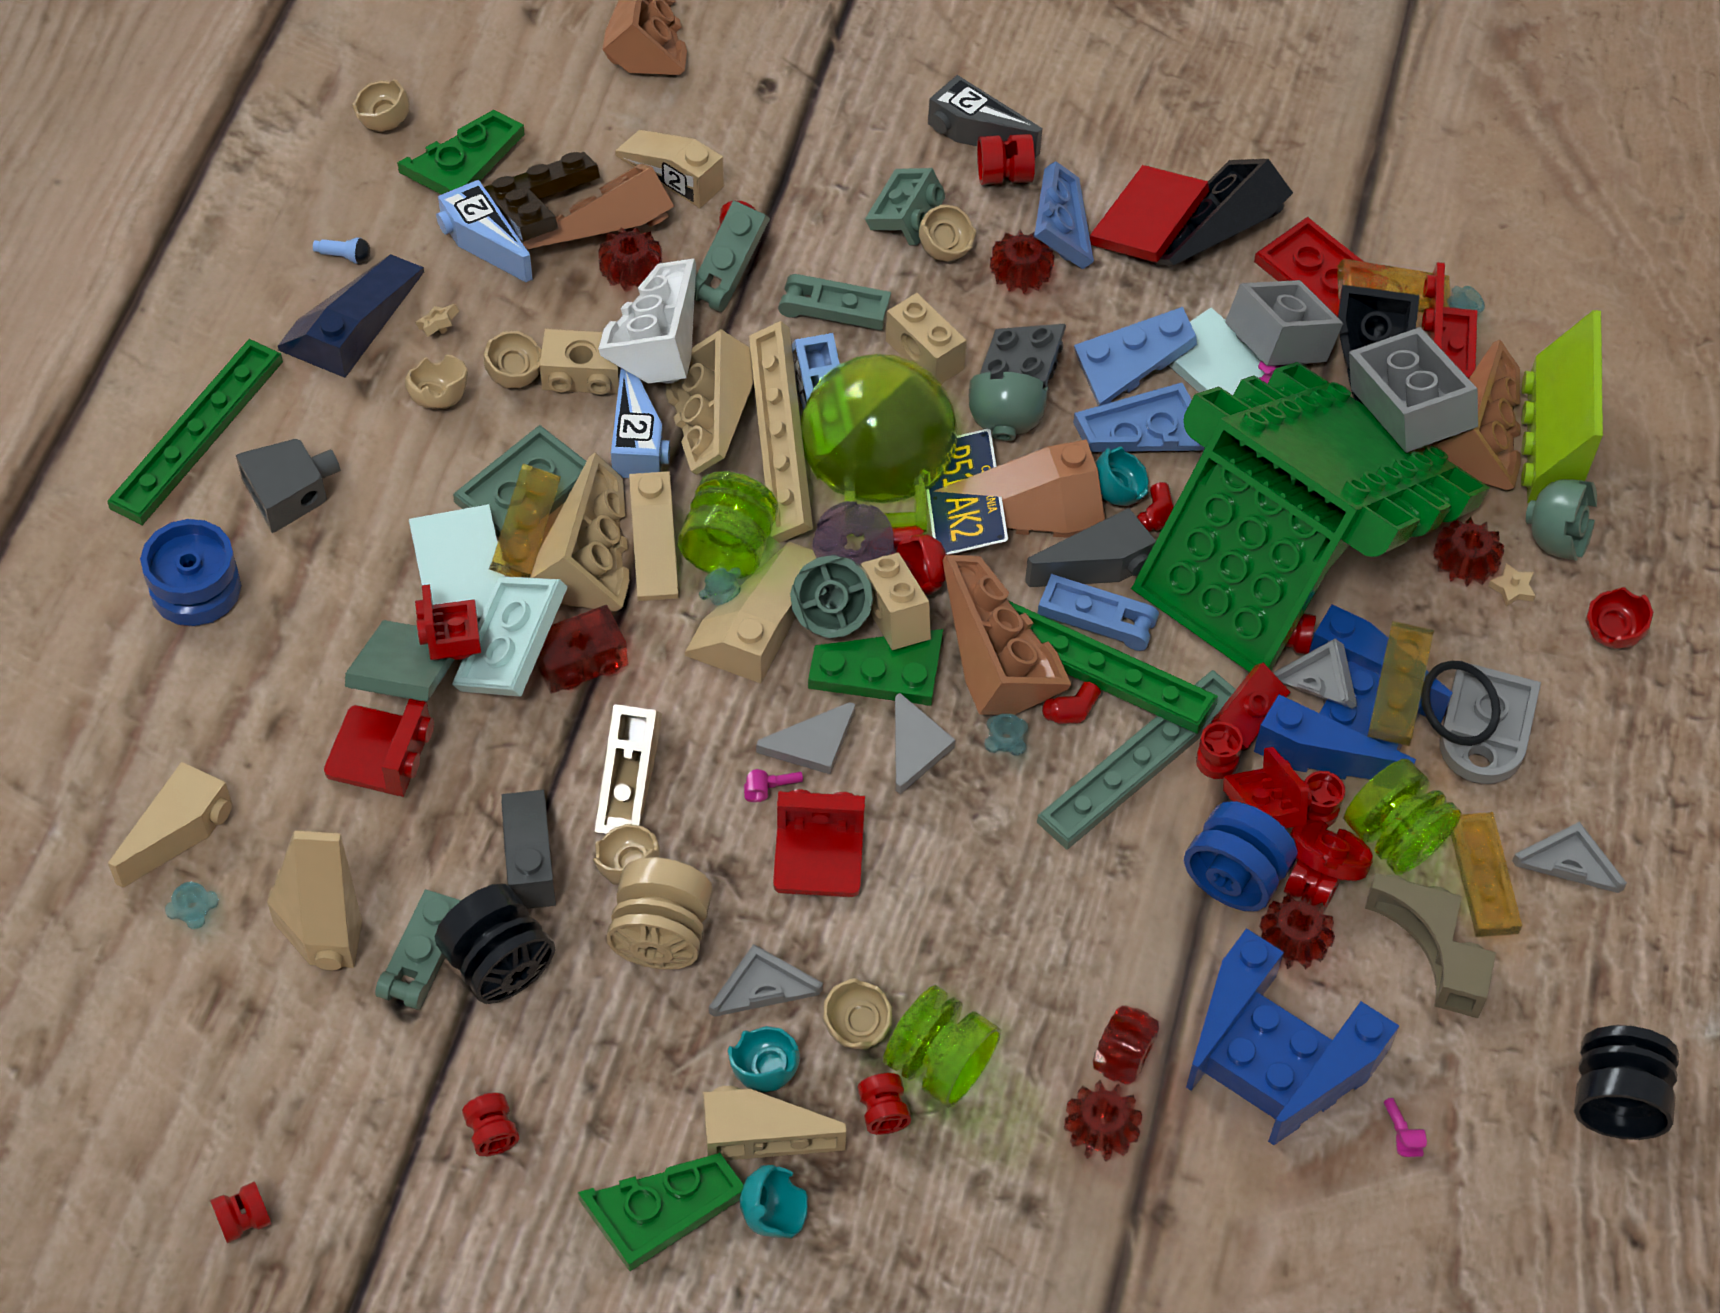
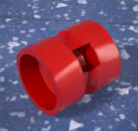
M999 135L979 136L977 142V165L980 184H1002L1005 178H1009L1012 183L1033 182L1035 175V153L1032 135H1010L1007 141H1003Z

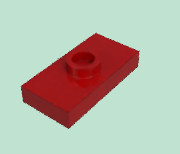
M1264 662L1257 664L1211 722H1227L1237 727L1243 737L1241 750L1247 749L1258 735L1260 725L1278 694L1287 697L1290 691Z

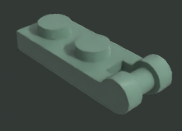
M733 200L696 275L695 301L702 299L709 303L710 308L718 312L724 311L770 220L767 215ZM713 277L722 280L716 289L709 286Z
M792 274L787 278L784 288L787 294L781 297L778 310L782 315L789 318L804 315L883 330L887 311L891 303V292Z
M427 889L424 890L386 971L378 979L375 990L376 997L388 1001L394 997L403 1000L405 1006L416 1010L422 1007L445 959V956L436 946L434 936L438 925L446 914L461 900ZM403 975L415 979L410 984L401 981Z

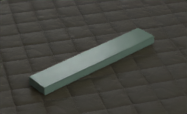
M1214 670L1210 671L1195 685L1217 695L1218 700L1216 707L1198 734L1156 716L1038 814L1037 824L1068 850L1201 738L1203 730L1212 723L1213 718L1236 689Z

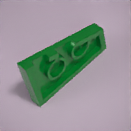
M492 110L457 129L455 137L442 144L435 141L426 146L424 154L413 160L410 157H406L397 162L398 171L400 174L441 195L476 180L481 181L525 135L524 124L496 110Z
M943 629L930 630V640L895 650L890 648L884 636L815 645L808 678V689L895 701V696L901 693L913 704L931 706L943 639Z
M718 1153L667 1167L663 1173L637 1179L636 1176L619 1181V1185L597 1191L594 1188L578 1192V1198L630 1272L738 1202L744 1184L722 1154Z

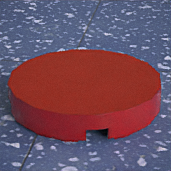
M1307 820L1306 825L1293 827L1290 835L1294 839L1298 851L1296 858L1302 863L1326 876L1341 880L1357 881L1366 878L1373 861L1371 862L1373 854L1360 838L1345 829L1339 828L1337 833L1326 830L1329 824L1323 821Z

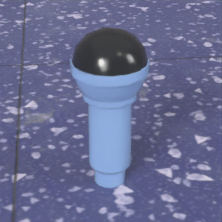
M359 237L347 240L346 242L322 239L320 241L314 240L313 251L323 255L345 257V259L354 264H360L368 260L370 245L366 240Z

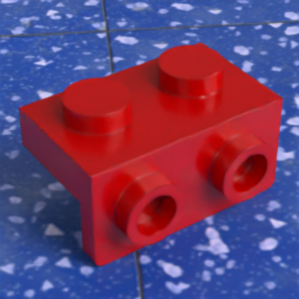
M430 584L422 585L423 600L415 601L419 643L420 645L428 644L430 660L442 658L459 660L465 659L472 654L481 653L475 599L433 605Z
M1274 747L1264 748L1262 769L1224 776L1223 791L1232 802L1237 801L1260 809L1272 816L1285 829L1307 824L1308 806L1312 803L1310 787L1292 769L1288 760H1284Z

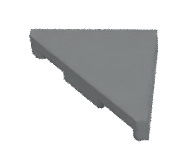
M1336 638L1273 672L1288 687L1351 709L1357 706L1344 644Z
M899 693L895 696V789L901 794L955 748V739Z
M846 703L759 739L756 744V753L831 774L855 713V704Z
M1580 822L1516 853L1512 860L1517 867L1616 893L1623 891L1627 884Z
M753 944L709 1005V1014L716 1017L818 996L823 991V983Z

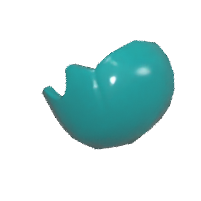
M1122 446L1112 450L1107 448L1096 460L1095 464L1098 469L1103 500L1113 505L1129 506L1142 500L1149 492V479L1145 466L1136 456L1125 452Z
M764 1026L751 1032L743 1031L735 1047L729 1046L728 1056L735 1077L748 1089L762 1093L777 1091L785 1086L796 1073L801 1059L795 1039L782 1028Z
M763 1165L747 1177L740 1196V1209L748 1227L753 1232L771 1238L792 1239L802 1230L807 1217L808 1197L804 1189L796 1187L791 1183L789 1177L794 1174L791 1170L780 1166L776 1167L775 1165Z

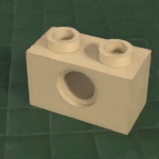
M918 293L887 311L886 342L916 371L922 369L939 386L964 370L967 340Z
M545 329L540 359L542 390L588 392L600 395L618 394L621 367L600 356L598 348L603 332Z
M899 552L860 563V566L864 568L872 582L874 601L870 614L890 648L895 650L930 640L929 600Z

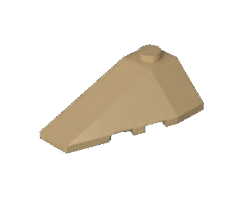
M722 329L692 347L687 378L666 384L668 402L675 407L677 413L673 417L675 424L682 429L684 434L681 443L689 468L696 475L725 458L754 383L750 347Z
M596 453L589 456L542 544L531 578L560 579L567 585L568 588L560 605L618 611L623 607L630 581L629 569L623 567L622 553L628 549L627 538L621 536L620 519L625 517L623 477Z
M788 542L702 620L685 651V656L761 684L796 618L792 610L790 597L794 580L804 565L818 557L826 556V554Z
M294 831L284 855L282 867L278 870L275 884L270 889L267 904L273 923L309 965H315L324 970H338L341 967L354 968L362 918L341 833Z

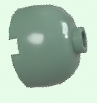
M991 372L973 376L969 385V408L974 421L981 428L990 429L994 439L1012 441L1016 438V435L1027 433L1035 428L1044 416L1048 387L1043 388V381L1015 372H1003V379H990Z
M1561 479L1548 484L1539 493L1536 501L1531 500L1526 511V523L1532 524V535L1538 546L1546 553L1575 561L1578 560L1577 557L1582 558L1585 554L1595 520L1589 519V506L1597 507V490L1594 482Z
M839 555L821 556L804 565L796 576L790 593L792 610L800 624L807 630H811L813 633L826 638L846 636L860 628L870 615L874 601L872 582L864 568L851 558Z

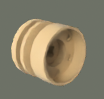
M654 857L640 858L629 862L622 870L616 894L617 906L612 911V923L607 931V944L619 956L644 967L667 970L681 969L692 965L699 955L700 941L703 937L702 922L708 915L712 897V883L702 872L676 860Z

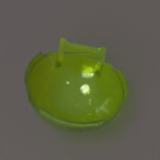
M874 353L856 356L838 364L825 374L813 388L802 414L801 430L804 456L817 480L820 478L834 492L844 494L846 535H856L857 530L890 529L917 525L924 532H927L925 490L930 489L947 472L957 445V423L953 404L945 388L931 372L916 362L897 355ZM914 496L915 512L856 514L855 499L865 502L888 503L905 500Z

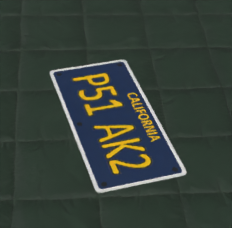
M990 429L955 436L956 440L947 451L924 472L932 536L942 543L947 555L1008 540L1002 497L934 492L950 484L997 467Z

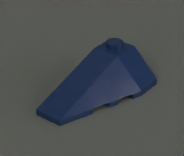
M390 254L300 317L278 344V351L346 378L423 275L424 267Z

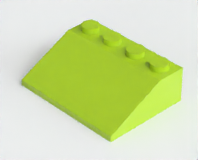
M1592 310L1536 355L1531 371L1524 372L1522 394H1528V401H1525L1523 405L1521 423L1527 425V432H1524L1522 438L1521 454L1527 455V463L1523 465L1521 486L1527 487V503L1531 500L1536 501L1539 493L1552 482L1561 479L1586 481L1603 437L1601 311Z

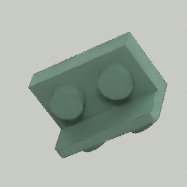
M933 168L895 169L865 218L870 230H902L909 245H918L920 241L919 227L923 217L930 209L941 205L945 199L944 189Z

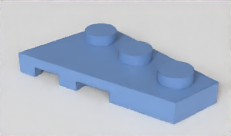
M1055 161L1044 169L1034 237L1058 252L1064 260H1069L1081 269H1084L1092 264L1094 259L1080 179Z
M1181 307L1074 345V349L1097 405L1101 406L1111 403L1112 399L1125 390L1128 393L1140 385L1139 380L1153 370H1162L1197 345V338L1184 308Z
M1182 382L1074 413L1073 423L1081 439H1087L1091 452H1104L1107 448L1112 450L1119 446H1122L1125 452L1202 451L1205 449V447L1191 439L1185 431L1183 423L1184 414L1192 399Z

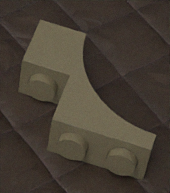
M1375 873L1365 909L1377 912L1394 921L1405 929L1421 946L1434 974L1436 985L1435 1007L1479 1018L1488 997L1496 952L1485 950L1475 943L1453 941L1462 896L1450 893L1442 887H1427L1408 882L1397 875L1385 876Z

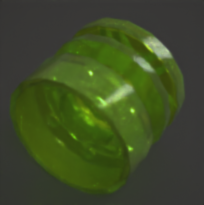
M730 471L708 474L698 483L695 497L690 504L691 510L685 517L678 536V548L686 560L696 568L711 575L723 578H744L754 574L761 563L766 549V539L771 534L773 523L778 515V501L766 486L747 475Z
M1409 759L1396 761L1375 775L1353 798L1343 817L1345 824L1364 843H1372L1378 840L1374 851L1380 859H1387L1386 864L1395 875L1404 874L1414 869L1431 856L1451 835L1462 815L1460 809L1453 802H1446L1447 799L1440 790H1433L1427 793L1430 785L1429 779Z
M933 985L916 999L898 1022L885 1049L883 1063L894 1071L902 1068L901 1076L909 1081L918 1078L927 1069L922 1081V1090L950 1108L967 1094L986 1068L999 1043L1001 1029L975 1011L967 1014L958 1023L963 1003L955 997L947 1000L948 993L937 985Z

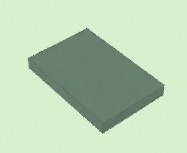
M539 425L453 494L454 502L462 509L489 504L496 536L511 547L566 501L587 461Z
M383 620L345 673V687L427 702L455 659L442 658L430 660L428 644L420 645L416 625Z

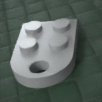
M1471 664L1482 671L1496 689L1501 709L1499 724L1489 739L1481 744L1472 746L1452 743L1440 735V751L1449 768L1462 778L1481 784L1498 783L1514 775L1524 759L1541 682ZM1456 669L1451 688L1453 694L1445 714L1443 726L1448 731L1461 737L1477 736L1488 727L1491 720V700L1485 687L1476 677L1468 672ZM1480 754L1488 759L1490 765L1487 767L1476 766L1470 761L1468 756Z

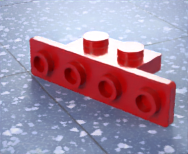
M1437 262L1432 275H1426L1424 280L1423 297L1429 298V308L1424 309L1422 329L1428 332V336L1469 379L1476 369L1478 310L1443 307L1445 263Z

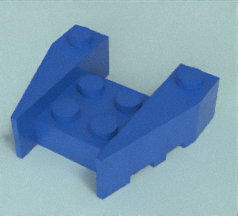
M1331 604L1314 633L1309 653L1335 638L1344 644L1357 706L1351 709L1326 700L1320 713L1278 694L1260 725L1254 752L1264 756V748L1274 747L1284 760H1288L1295 771L1307 773L1308 768L1328 771L1344 780L1346 776L1374 780L1373 785L1405 790L1416 759L1400 752V749L1419 715L1426 717L1422 707L1421 691L1422 684L1429 672L1371 622ZM1435 678L1430 690V703L1434 715L1442 723L1453 692Z
M1246 928L1222 960L1186 1088L1192 1091L1206 1073L1276 1119L1268 1140L1269 1143L1275 1145L1299 1129L1303 1122L1321 1110L1324 1112L1333 1106L1337 1099L1350 1090H1356L1365 1084L1389 1052L1399 1025L1360 1001L1333 1040L1323 1035L1263 996L1277 977L1284 952Z

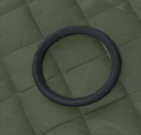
M1452 660L1438 664L1426 675L1421 691L1422 707L1429 723L1439 735L1452 743L1464 746L1481 744L1491 737L1500 721V701L1495 687L1482 671L1463 661ZM1451 669L1462 670L1476 677L1485 687L1491 700L1492 715L1488 727L1479 735L1461 737L1445 729L1434 715L1430 703V690L1434 679L1440 673Z

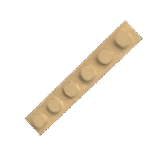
M779 321L750 335L749 342L771 538L781 543L812 530L813 524L790 328L782 321Z

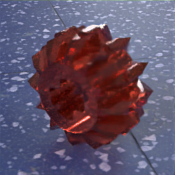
M637 226L632 232H626L621 227L618 235L607 233L605 242L600 244L598 250L599 270L602 276L607 277L610 286L620 283L624 291L633 285L638 288L655 266L662 263V248L659 245V241L654 240L651 231L640 234Z
M1019 229L1016 236L1005 232L1002 241H995V245L992 248V257H990L991 273L995 274L996 284H1006L1008 292L1014 288H1020L1023 294H1025L1029 287L1039 291L1042 283L1049 282V278L1052 276L1055 258L1053 250L1034 237L1035 232L1030 235H1024L1021 229Z
M1471 517L1465 521V524L1456 519L1450 523L1449 527H1443L1439 532L1436 540L1437 543L1433 550V559L1438 561V572H1450V582L1459 578L1463 579L1466 587L1472 583V580L1483 585L1489 576H1494L1499 571L1500 561L1504 555V545L1499 542V531H1488L1487 521L1477 525L1474 524Z
M1289 893L1283 897L1282 903L1273 900L1268 906L1267 914L1262 916L1260 921L1261 938L1284 952L1283 958H1285L1287 969L1292 967L1294 961H1298L1305 970L1311 966L1312 960L1321 962L1326 957L1327 949L1332 947L1335 939L1334 932L1332 931L1334 925L1333 916L1323 915L1325 909L1323 902L1313 906L1308 904L1309 898L1307 893L1301 897L1300 901H1295Z
M1127 1005L1116 1009L1098 1042V1047L1094 1053L1093 1069L1102 1073L1103 1077L1113 1082H1120L1125 1085L1134 1082L1138 1074L1141 1073L1158 1036V1020L1150 1017L1149 1013L1141 1009L1132 1008Z
M1099 1080L1095 1084L1094 1092L1082 1085L1078 1090L1077 1099L1071 1098L1067 1103L1066 1112L1069 1115L1065 1117L1064 1129L1072 1133L1070 1138L1072 1147L1086 1145L1084 1154L1087 1159L1094 1154V1151H1101L1102 1158L1107 1162L1111 1159L1112 1150L1124 1157L1128 1153L1129 1143H1135L1139 1139L1140 1130L1137 1126L1142 1122V1113L1140 1110L1133 1109L1136 1103L1134 1094L1125 1097L1120 1096L1122 1088L1119 1083L1112 1087L1111 1091L1105 1090L1104 1084Z

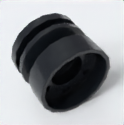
M506 884L489 885L478 889L462 899L446 914L438 925L434 936L436 946L449 963L460 970L464 983L471 987V991L477 1000L484 1004L501 1002L527 988L544 972L551 963L555 953L554 941L547 933L542 931V926L538 921L529 917L528 908L514 890Z
M1611 1025L1596 1028L1585 1034L1580 1050L1582 1056L1579 1062L1581 1078L1577 1083L1574 1113L1577 1120L1592 1131L1619 1139L1643 1140L1656 1138L1669 1132L1674 1122L1676 1097L1673 1087L1677 1082L1678 1074L1676 1068L1679 1064L1677 1045L1662 1034L1636 1026Z

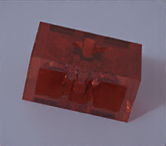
M604 605L552 624L536 664L552 694L563 689L570 690L576 688L582 682L600 675H611L620 668L627 666V644L608 605Z

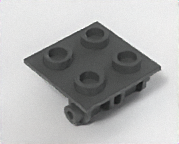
M1053 324L995 329L980 374L991 372L990 379H1003V372L1026 374L1043 381V388L1048 387V380L1053 378L1058 364V354L1063 350L1062 337L1066 325Z

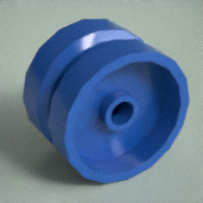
M185 519L171 522L155 531L144 544L140 557L144 578L149 588L153 606L163 618L177 625L198 626L207 624L227 614L238 601L242 587L230 539L220 527L205 520Z
M1223 802L1214 808L1204 823L1203 832L1195 836L1185 851L1183 861L1190 877L1212 898L1238 910L1259 911L1267 906L1277 891L1279 881L1286 877L1295 863L1298 851L1294 839L1285 827L1269 814L1241 802Z

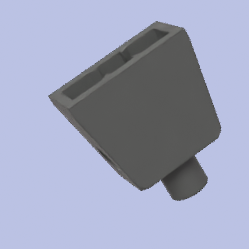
M298 439L276 443L236 455L241 479L271 533L280 530L322 505L327 499L323 478L341 471L338 460L331 449L310 457L303 443Z

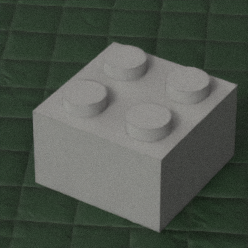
M1300 280L1240 283L1225 321L1237 334V338L1258 356L1260 362L1263 361L1267 366L1288 365L1299 362L1302 365L1327 362L1343 325V322Z

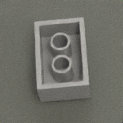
M1421 327L1349 352L1351 390L1405 452L1422 448L1478 427L1477 387Z

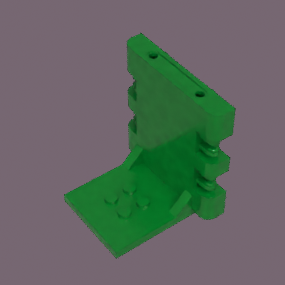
M1299 362L1276 368L1268 384L1253 375L1241 379L1233 395L1218 386L1196 393L1193 396L1184 414V428L1189 437L1205 447L1131 587L1134 592L1248 672L1255 665L1263 662L1270 670L1273 669L1327 571L1349 546L1365 556H1380L1405 544L1410 537L1422 536L1438 528L1442 522H1451L1475 511L1481 505L1490 487L1447 460L1448 455L1437 447L1428 445L1405 452L1368 408L1350 396L1351 392L1346 387L1335 382L1329 383Z

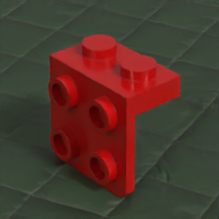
M409 699L402 716L359 705L351 706L346 713L325 763L324 773L326 778L404 797L411 778H414L417 774L425 743L430 741L434 729V718H431L429 715L427 702Z
M796 789L790 792L778 791L777 836L773 888L776 892L855 897L859 894L865 796L854 795L849 792H836L834 794L811 793L803 789Z

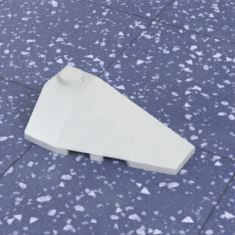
M695 259L660 263L655 266L638 287L640 295L634 302H626L621 307L622 317L617 322L610 321L604 328L598 348L600 356L648 384L656 382L669 384L687 378L692 352L696 278Z

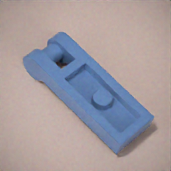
M1051 574L1040 600L1037 613L1062 623L1122 641L1127 647L1136 651H1143L1147 648L1151 638L1149 629L1156 625L1159 617L1158 610L1149 604ZM1123 618L1132 619L1134 625L1124 622Z

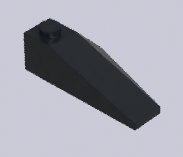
M1269 159L1229 160L1208 181V194L1157 263L1153 262L1154 265H1175L1266 219L1276 216L1283 210L1284 202L1293 194L1292 190Z
M1342 285L1338 318L1343 322L1339 336L1350 386L1349 352L1416 329L1420 295ZM1352 391L1353 398L1361 404H1363L1362 401Z

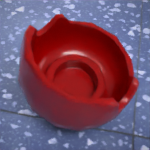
M928 534L913 535L909 539L901 540L897 545L896 553L899 552L924 594L928 596L936 593L941 589L946 580L943 558L947 553L942 543Z
M1621 587L1613 591L1600 593L1592 600L1585 621L1592 637L1598 643L1612 649L1630 648L1647 635L1654 612L1646 595L1637 596L1628 591L1626 587Z

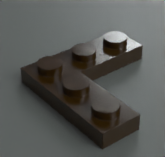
M571 152L562 156L559 161L547 165H534L528 168L527 172L514 177H500L484 188L514 232L522 241H526L558 229L555 215L539 199L598 179L600 174L597 163L585 152Z

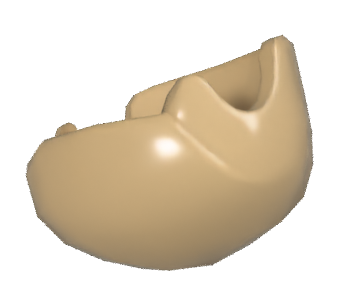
M393 79L391 82L378 81L367 84L358 92L352 107L358 120L366 128L383 132L394 129L404 122L409 112V99L405 89L396 79Z
M942 204L930 209L923 217L919 227V238L924 251L934 259L945 262L958 260L973 248L976 229L971 225L968 215L957 206Z
M520 331L502 332L487 342L484 351L485 370L495 383L505 388H522L529 385L538 376L542 349L537 346L532 337Z
M445 355L440 363H432L428 357H425L416 368L408 371L405 378V387L412 400L418 405L430 409H446L460 401L466 388L468 369L464 361L453 355Z
M624 824L611 829L602 840L596 841V855L593 861L601 875L612 884L619 885L622 870L629 862L640 858H660V845L655 834L645 827Z
M852 978L832 988L824 1001L823 1019L829 1034L836 1042L844 1047L867 1050L882 1042L892 1026V1006L885 993L878 986Z

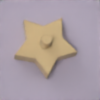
M456 304L443 308L434 306L428 315L415 321L419 330H424L427 337L438 330L443 334L447 331L446 327L453 326L451 320L459 312Z
M1506 563L1502 576L1489 582L1488 587L1502 594L1506 607L1516 600L1533 602L1535 599V594L1529 585L1534 572H1518Z

